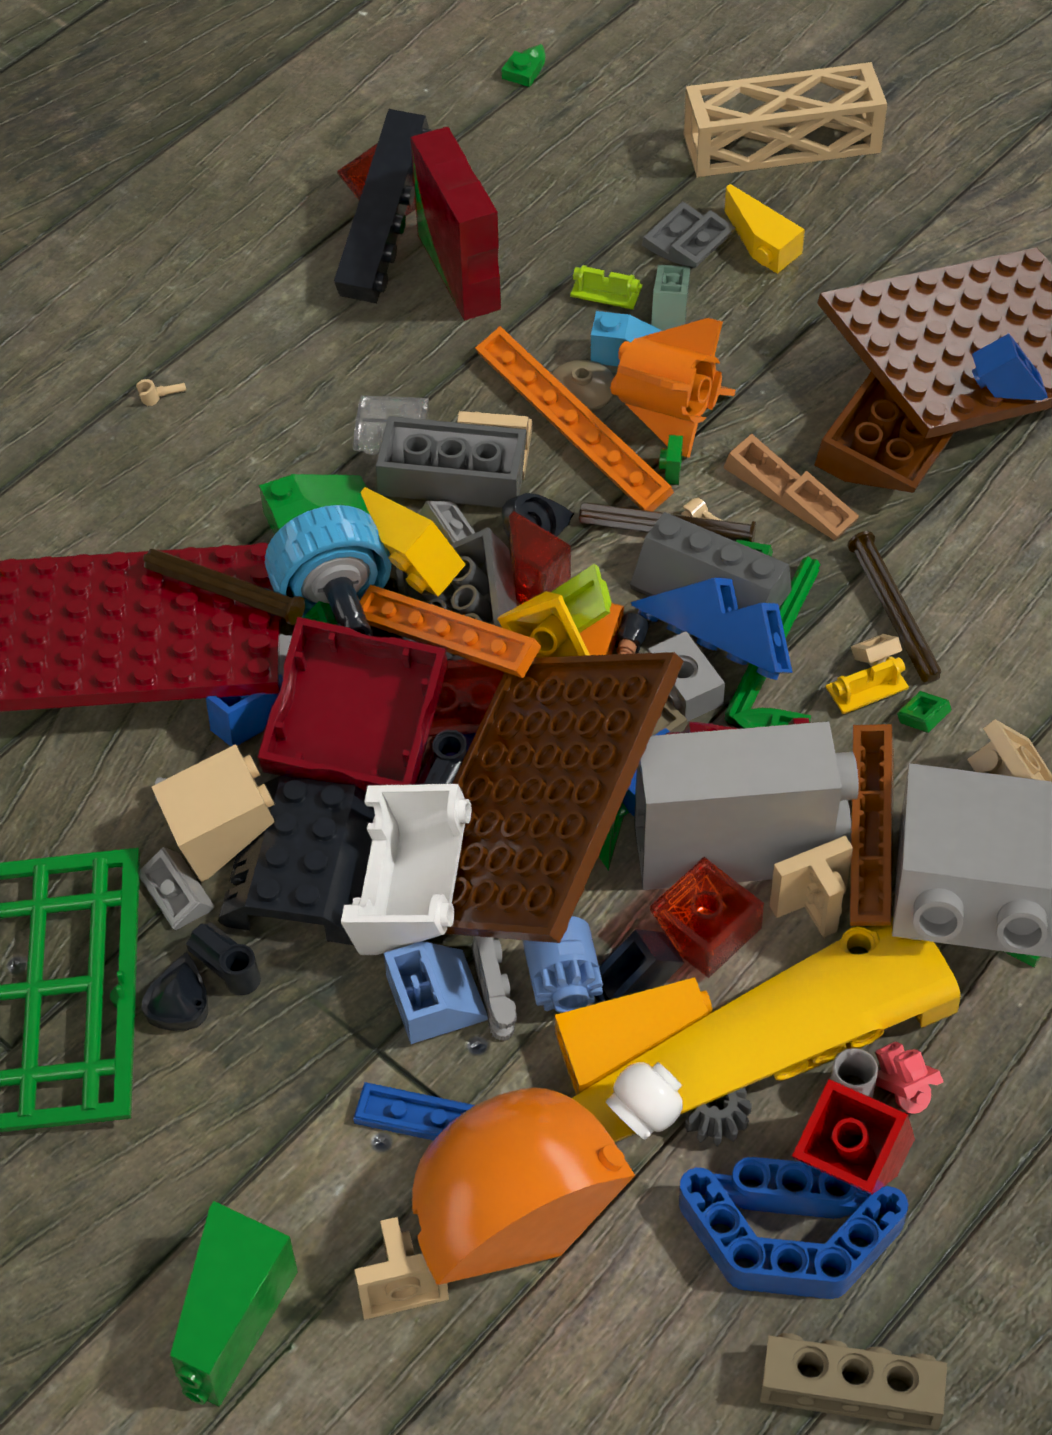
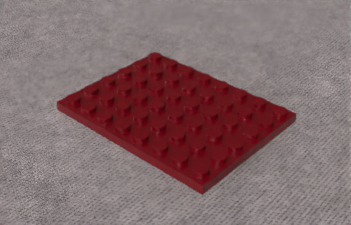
M269 543L159 550L274 591L265 567V554ZM148 551L0 561V712L201 699L207 696L231 697L258 693L277 694L279 693L280 617L150 571L144 567L143 560L144 554H147Z

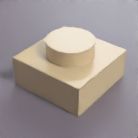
M881 634L851 646L854 659L869 663L870 666L885 662L890 655L902 651L899 637Z

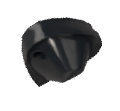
M532 493L516 496L506 501L502 507L505 533L508 540L513 542L512 546L520 552H532L553 542L575 514L551 499Z
M185 952L149 986L142 999L144 1016L149 1024L157 1028L171 1031L190 1030L199 1027L206 1020L208 1015L206 987L196 964L188 952Z

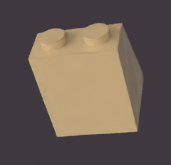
M236 744L152 786V790L178 847L201 882L213 876L275 822L268 809L275 805L265 784L257 786L254 778L260 776V773L251 755L249 754L243 758Z

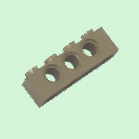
M782 1333L777 1336L768 1335L760 1403L939 1430L944 1415L947 1362L937 1361L935 1357L927 1354H913L910 1357L895 1355L890 1350L882 1347H869L866 1350L849 1348L845 1343L836 1340H825L821 1343L803 1341L802 1337L791 1333ZM810 1365L815 1367L820 1375L808 1378L803 1376L798 1368ZM848 1372H855L865 1382L853 1385L848 1383L842 1375ZM900 1379L908 1385L909 1390L904 1392L895 1391L888 1385V1381Z

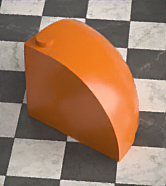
M523 1088L503 1093L473 1106L453 1120L433 1140L420 1159L412 1189L413 1214L418 1215L421 1232L417 1235L419 1246L437 1285L560 1257L634 1178L635 1174L625 1160L624 1154L617 1147L604 1126L593 1114L572 1098L544 1088Z

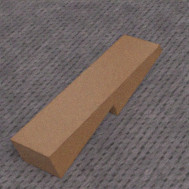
M750 434L734 448L727 457L724 469L834 541L859 518V515L808 471L800 476L753 434Z

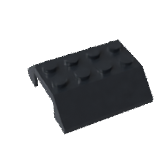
M282 775L263 783L275 804L268 808L275 822L236 855L233 871H231L229 879L236 886L225 893L224 903L218 917L219 923L229 928L250 931L249 915L319 924L325 927L327 942L353 945L341 924L344 905H352L353 898H361L372 844V838L367 831L368 823H373L375 816L374 806H366V792L356 785Z

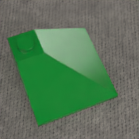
M291 474L259 485L263 513L274 535L293 518L324 506H351L369 514L360 493L366 487L361 475Z

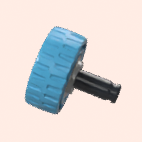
M332 505L307 511L290 520L273 536L265 554V567L273 590L292 598L295 596L303 597L305 600L303 616L318 601L329 603L337 625L369 635L371 628L366 621L367 618L360 600L370 584L384 588L392 569V562L388 558L390 553L381 542L378 529L372 517L356 507Z

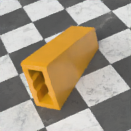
M693 977L556 1014L555 1036L575 1094L581 1093L637 1057L713 1013L710 997L706 990L700 991L696 978Z

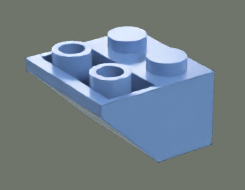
M421 941L384 953L386 977L411 1044L488 1020V1015L463 950Z

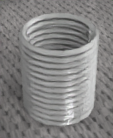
M845 1049L835 1057L830 1079L873 1098L878 1074L877 1062L870 1053L863 1049ZM854 1075L863 1079L865 1083L852 1085L846 1083L840 1077Z

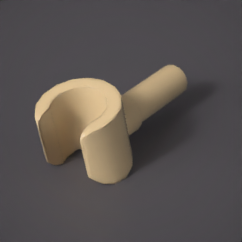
M144 379L136 384L142 403L147 406L155 405L162 396L186 391L185 383L155 387L152 380Z
M700 498L692 499L683 506L685 511L681 513L684 516L721 520L708 512L707 505Z

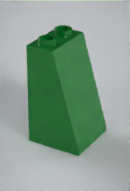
M213 1201L208 1211L170 1357L176 1371V1377L182 1388V1393L197 1404L205 1405L206 1401L220 1407L298 1270L290 1236Z

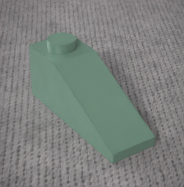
M658 265L653 291L652 326L663 331L686 324L691 267Z

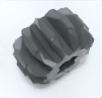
M745 1087L680 1114L683 1118H686L685 1128L687 1132L698 1131L697 1139L700 1143L708 1136L713 1137V1142L716 1146L721 1144L722 1136L734 1142L737 1139L738 1130L745 1131L749 1124L747 1116L751 1114L752 1104L750 1100L746 1099L747 1091Z

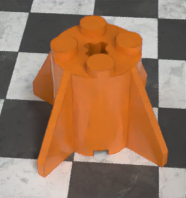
M705 318L635 338L632 342L624 341L618 352L620 362L617 375L613 378L610 387L611 393L618 396L620 401L625 403L667 447L669 435L683 436L682 456L690 457L698 423L706 419V417L701 415L706 409L713 410L719 395L734 396L736 391L735 389L721 386L722 372L716 370L715 363L720 362L715 357V352L723 321Z

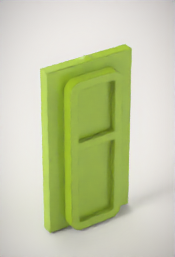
M595 564L551 592L562 596L579 633L610 614L611 598L606 581L601 578L599 566Z

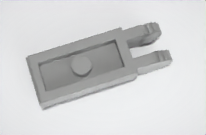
M473 936L472 953L484 1008L488 1015L490 1033H492V1037H495V1040L498 1039L505 1042L510 1037L512 1038L514 1034L517 1012L515 1002L509 999L510 984L507 974L500 973L498 963H502L501 944L499 939L493 940L490 937Z

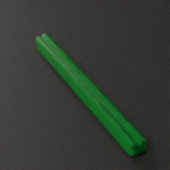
M809 556L801 560L791 580L792 591L779 608L785 638L820 571V562ZM749 663L725 711V721L736 727H740V725L733 719L734 715L752 708L766 677L757 673L758 667Z

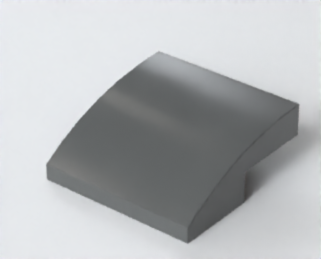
M682 201L643 237L642 246L671 262L696 268L735 231L736 227L711 210L702 215Z

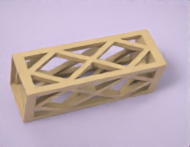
M871 62L686 86L684 138L697 177L881 153L887 102ZM857 75H858L857 80H856V79H852V78H848V77H850V76H857ZM819 83L844 91L843 94L828 103L800 96ZM796 84L784 92L766 88ZM739 93L766 102L747 114L718 107ZM717 94L709 100L703 101L702 96ZM779 108L788 110V112L773 113ZM795 126L794 128H792V129L789 130V131H784V130H782V129H779V128H782V127ZM821 126L848 132L829 146L804 138L805 135ZM741 136L769 143L749 157L722 148ZM863 138L864 144L852 145ZM785 147L803 151L771 156ZM710 159L721 161L722 163L710 164Z

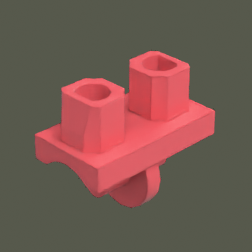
M893 1042L876 1050L875 1054L881 1070L878 1071L875 1085L894 1093L897 1105L905 1112L916 1114L926 1109L931 1100V1088L928 1084L939 1085L943 1083L940 1071L925 1065L921 1051L916 1049L905 1051L903 1045L898 1042Z

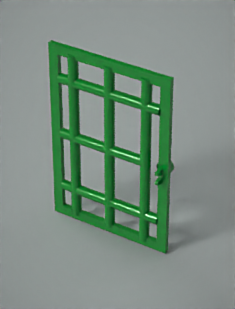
M139 848L0 862V880L33 876L32 900L0 903V919L31 915L27 980L21 983L0 985V1001L25 998L21 1068L0 1070V1087L20 1085L18 1112L0 1113V1132L131 1119L140 877ZM123 867L122 890L108 891V868ZM93 870L91 893L48 898L50 874ZM121 906L119 971H117L118 985L110 993V1000L117 1009L115 1058L100 1060L107 907ZM91 909L88 975L43 980L47 914ZM87 992L84 1062L38 1066L42 996ZM115 1075L114 1102L99 1103L100 1076ZM83 1078L82 1105L35 1110L37 1083Z

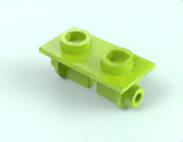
M582 265L581 268L575 267L573 280L576 281L570 297L634 310L643 285L640 284V280L635 279L634 275L629 276L610 272L608 278L604 277V270Z

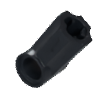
M449 729L438 733L433 739V752L416 785L453 783L468 750L466 738L457 730ZM450 752H456V753H457V754L452 755V756H446V755H445V754L450 753Z
M212 922L207 924L201 923L192 931L191 937L186 943L188 951L221 977L231 993L247 995L257 989L260 985L261 976L255 954L249 946L237 944Z

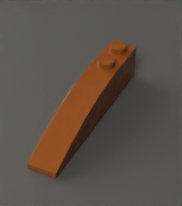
M892 724L853 725V753L857 763L859 790L858 798L852 800L851 845L853 851L851 857L850 926H891L894 817V747Z

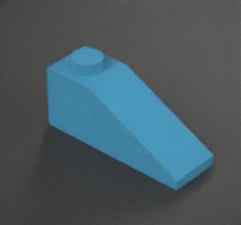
M596 311L591 332V361L602 365L618 366L620 362L618 352L624 341L632 342L635 338L662 330L628 314Z

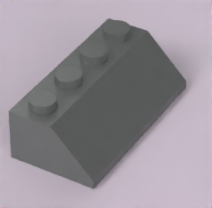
M388 416L376 464L378 494L382 496L450 501L452 503L502 508L506 501L520 495L526 429Z
M666 512L661 515L646 535L630 583L631 589L650 597L711 578L732 579L738 609L758 603H775L780 608L792 591L788 563Z

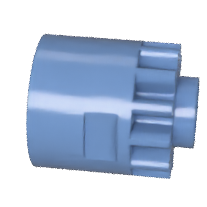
M572 916L560 943L522 940L536 1004L538 1006L544 1005L545 1011H550L554 1008L557 1012L563 1013L586 1007L589 1003L595 1002L594 996L603 994V982L591 930L585 920Z

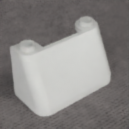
M459 784L368 786L365 804L366 806H374L375 816L373 823H368L367 831L372 838L366 876L361 898H353L352 905H344L341 924L360 955H379L444 935L447 927L453 925L454 908L452 898L465 823H469L471 820V803L469 799L464 798Z

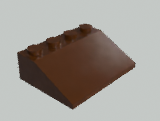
M870 372L823 437L814 466L844 482L914 493L955 432L925 439L875 375Z

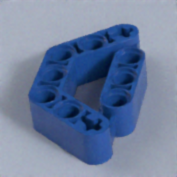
M745 1157L739 1160L734 1166L732 1175L714 1174L710 1170L698 1167L689 1169L680 1180L679 1208L726 1280L733 1287L747 1291L824 1299L839 1298L852 1287L901 1233L908 1211L906 1196L895 1187L885 1186L871 1195L803 1162L760 1157ZM751 1179L758 1182L760 1186L749 1188L741 1182ZM793 1183L800 1186L803 1190L791 1192L784 1188V1185ZM838 1188L845 1195L836 1197L828 1193L827 1189ZM736 1205L751 1211L831 1219L850 1216V1218L825 1244L762 1238L755 1235ZM880 1213L884 1216L881 1218L880 1224L878 1225L877 1221ZM716 1224H725L731 1230L726 1233H719L711 1227ZM862 1238L869 1243V1246L857 1247L852 1244L850 1239ZM740 1258H747L755 1265L751 1268H742L735 1261ZM788 1262L794 1264L799 1270L788 1273L781 1270L778 1265ZM834 1267L842 1275L839 1277H829L822 1269Z

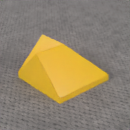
M545 591L497 618L502 628L536 639L541 645L536 657L589 655L560 594Z

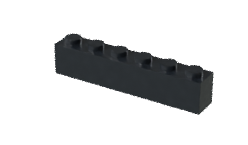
M388 109L334 279L335 286L341 297L377 304L380 292L384 293L387 288L389 263L393 264L396 259L398 234L402 235L405 230V212L407 206L413 204L415 197L411 137L432 131V129H429L425 115Z

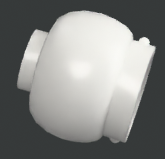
M636 1062L629 1065L617 1077L613 1086L614 1093L606 1100V1103L636 1134L646 1140L654 1131L660 1132L670 1127L679 1117L683 1108V1100L677 1091L683 1085L659 1062L653 1067L645 1062Z

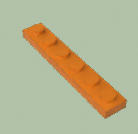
M371 584L360 600L367 618L366 621L370 626L419 643L446 648L448 653L524 678L541 648V645L534 638Z

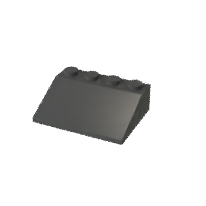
M489 527L451 544L466 565L439 597L426 590L423 593L416 591L407 583V573L396 568L399 594L501 627L497 618L517 607L510 549ZM403 637L404 640L416 642L414 640ZM446 652L447 669L443 682L494 677L503 673V671Z

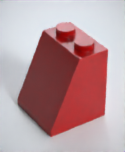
M828 1079L792 1154V1158L872 1195L898 1176L915 1137L908 1114Z

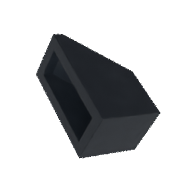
M635 929L599 967L603 982V994L597 995L595 998L601 1003L663 986L685 962L664 932Z

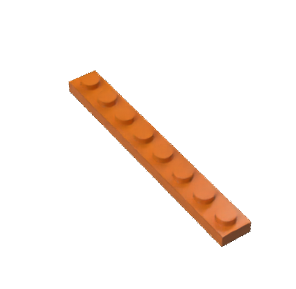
M501 326L475 347L478 354L641 510L654 511L674 493L672 487Z

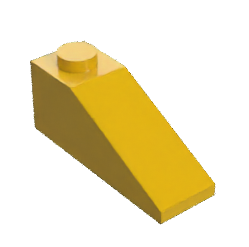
M732 184L726 186L724 211L729 220L736 227L735 230L751 257L759 264L778 274L802 254L805 229Z

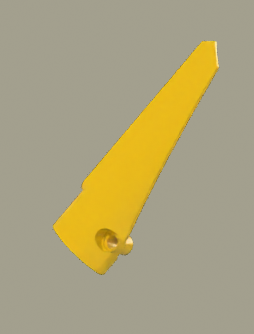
M893 917L891 919V926L853 927L844 933L842 939L707 1015L572 1097V1099L593 1114L604 1126L613 1141L617 1142L636 1134L606 1103V1100L614 1093L613 1086L617 1077L629 1065L636 1062H645L653 1067L657 1062L661 1063L683 1085L677 1091L683 1100V1108L680 1113L683 1114L771 1075H774L778 1081L797 1076L834 1060L838 1053L845 1049H860L873 1043L884 1034V1029L914 1016L921 1027H926L954 1015L959 1009L960 989L954 974L934 942L892 936ZM860 946L865 948L868 953L852 954L849 949Z

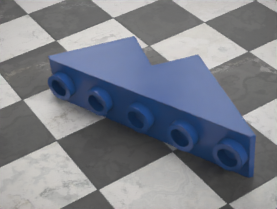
M711 578L631 602V606L639 609L637 614L645 619L658 622L660 619L668 623L667 629L676 634L687 631V633L698 638L696 643L711 650L720 648L728 652L726 657L729 660L742 665H747L749 662L757 666V673L764 677L778 680L779 674L793 673L779 605L775 603H758L738 609L732 579Z

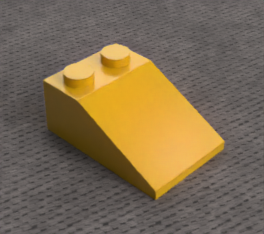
M364 487L360 493L378 529L381 542L391 553L388 557L389 560L398 569L407 573L406 581L416 591L423 593L426 590L439 597L466 565L432 520Z

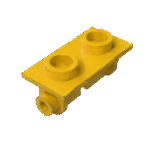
M891 656L885 662L866 670L864 669L847 677L839 676L837 681L827 684L825 688L842 714H846L907 690L909 686L901 676V672L905 671L903 660L900 657L895 659Z

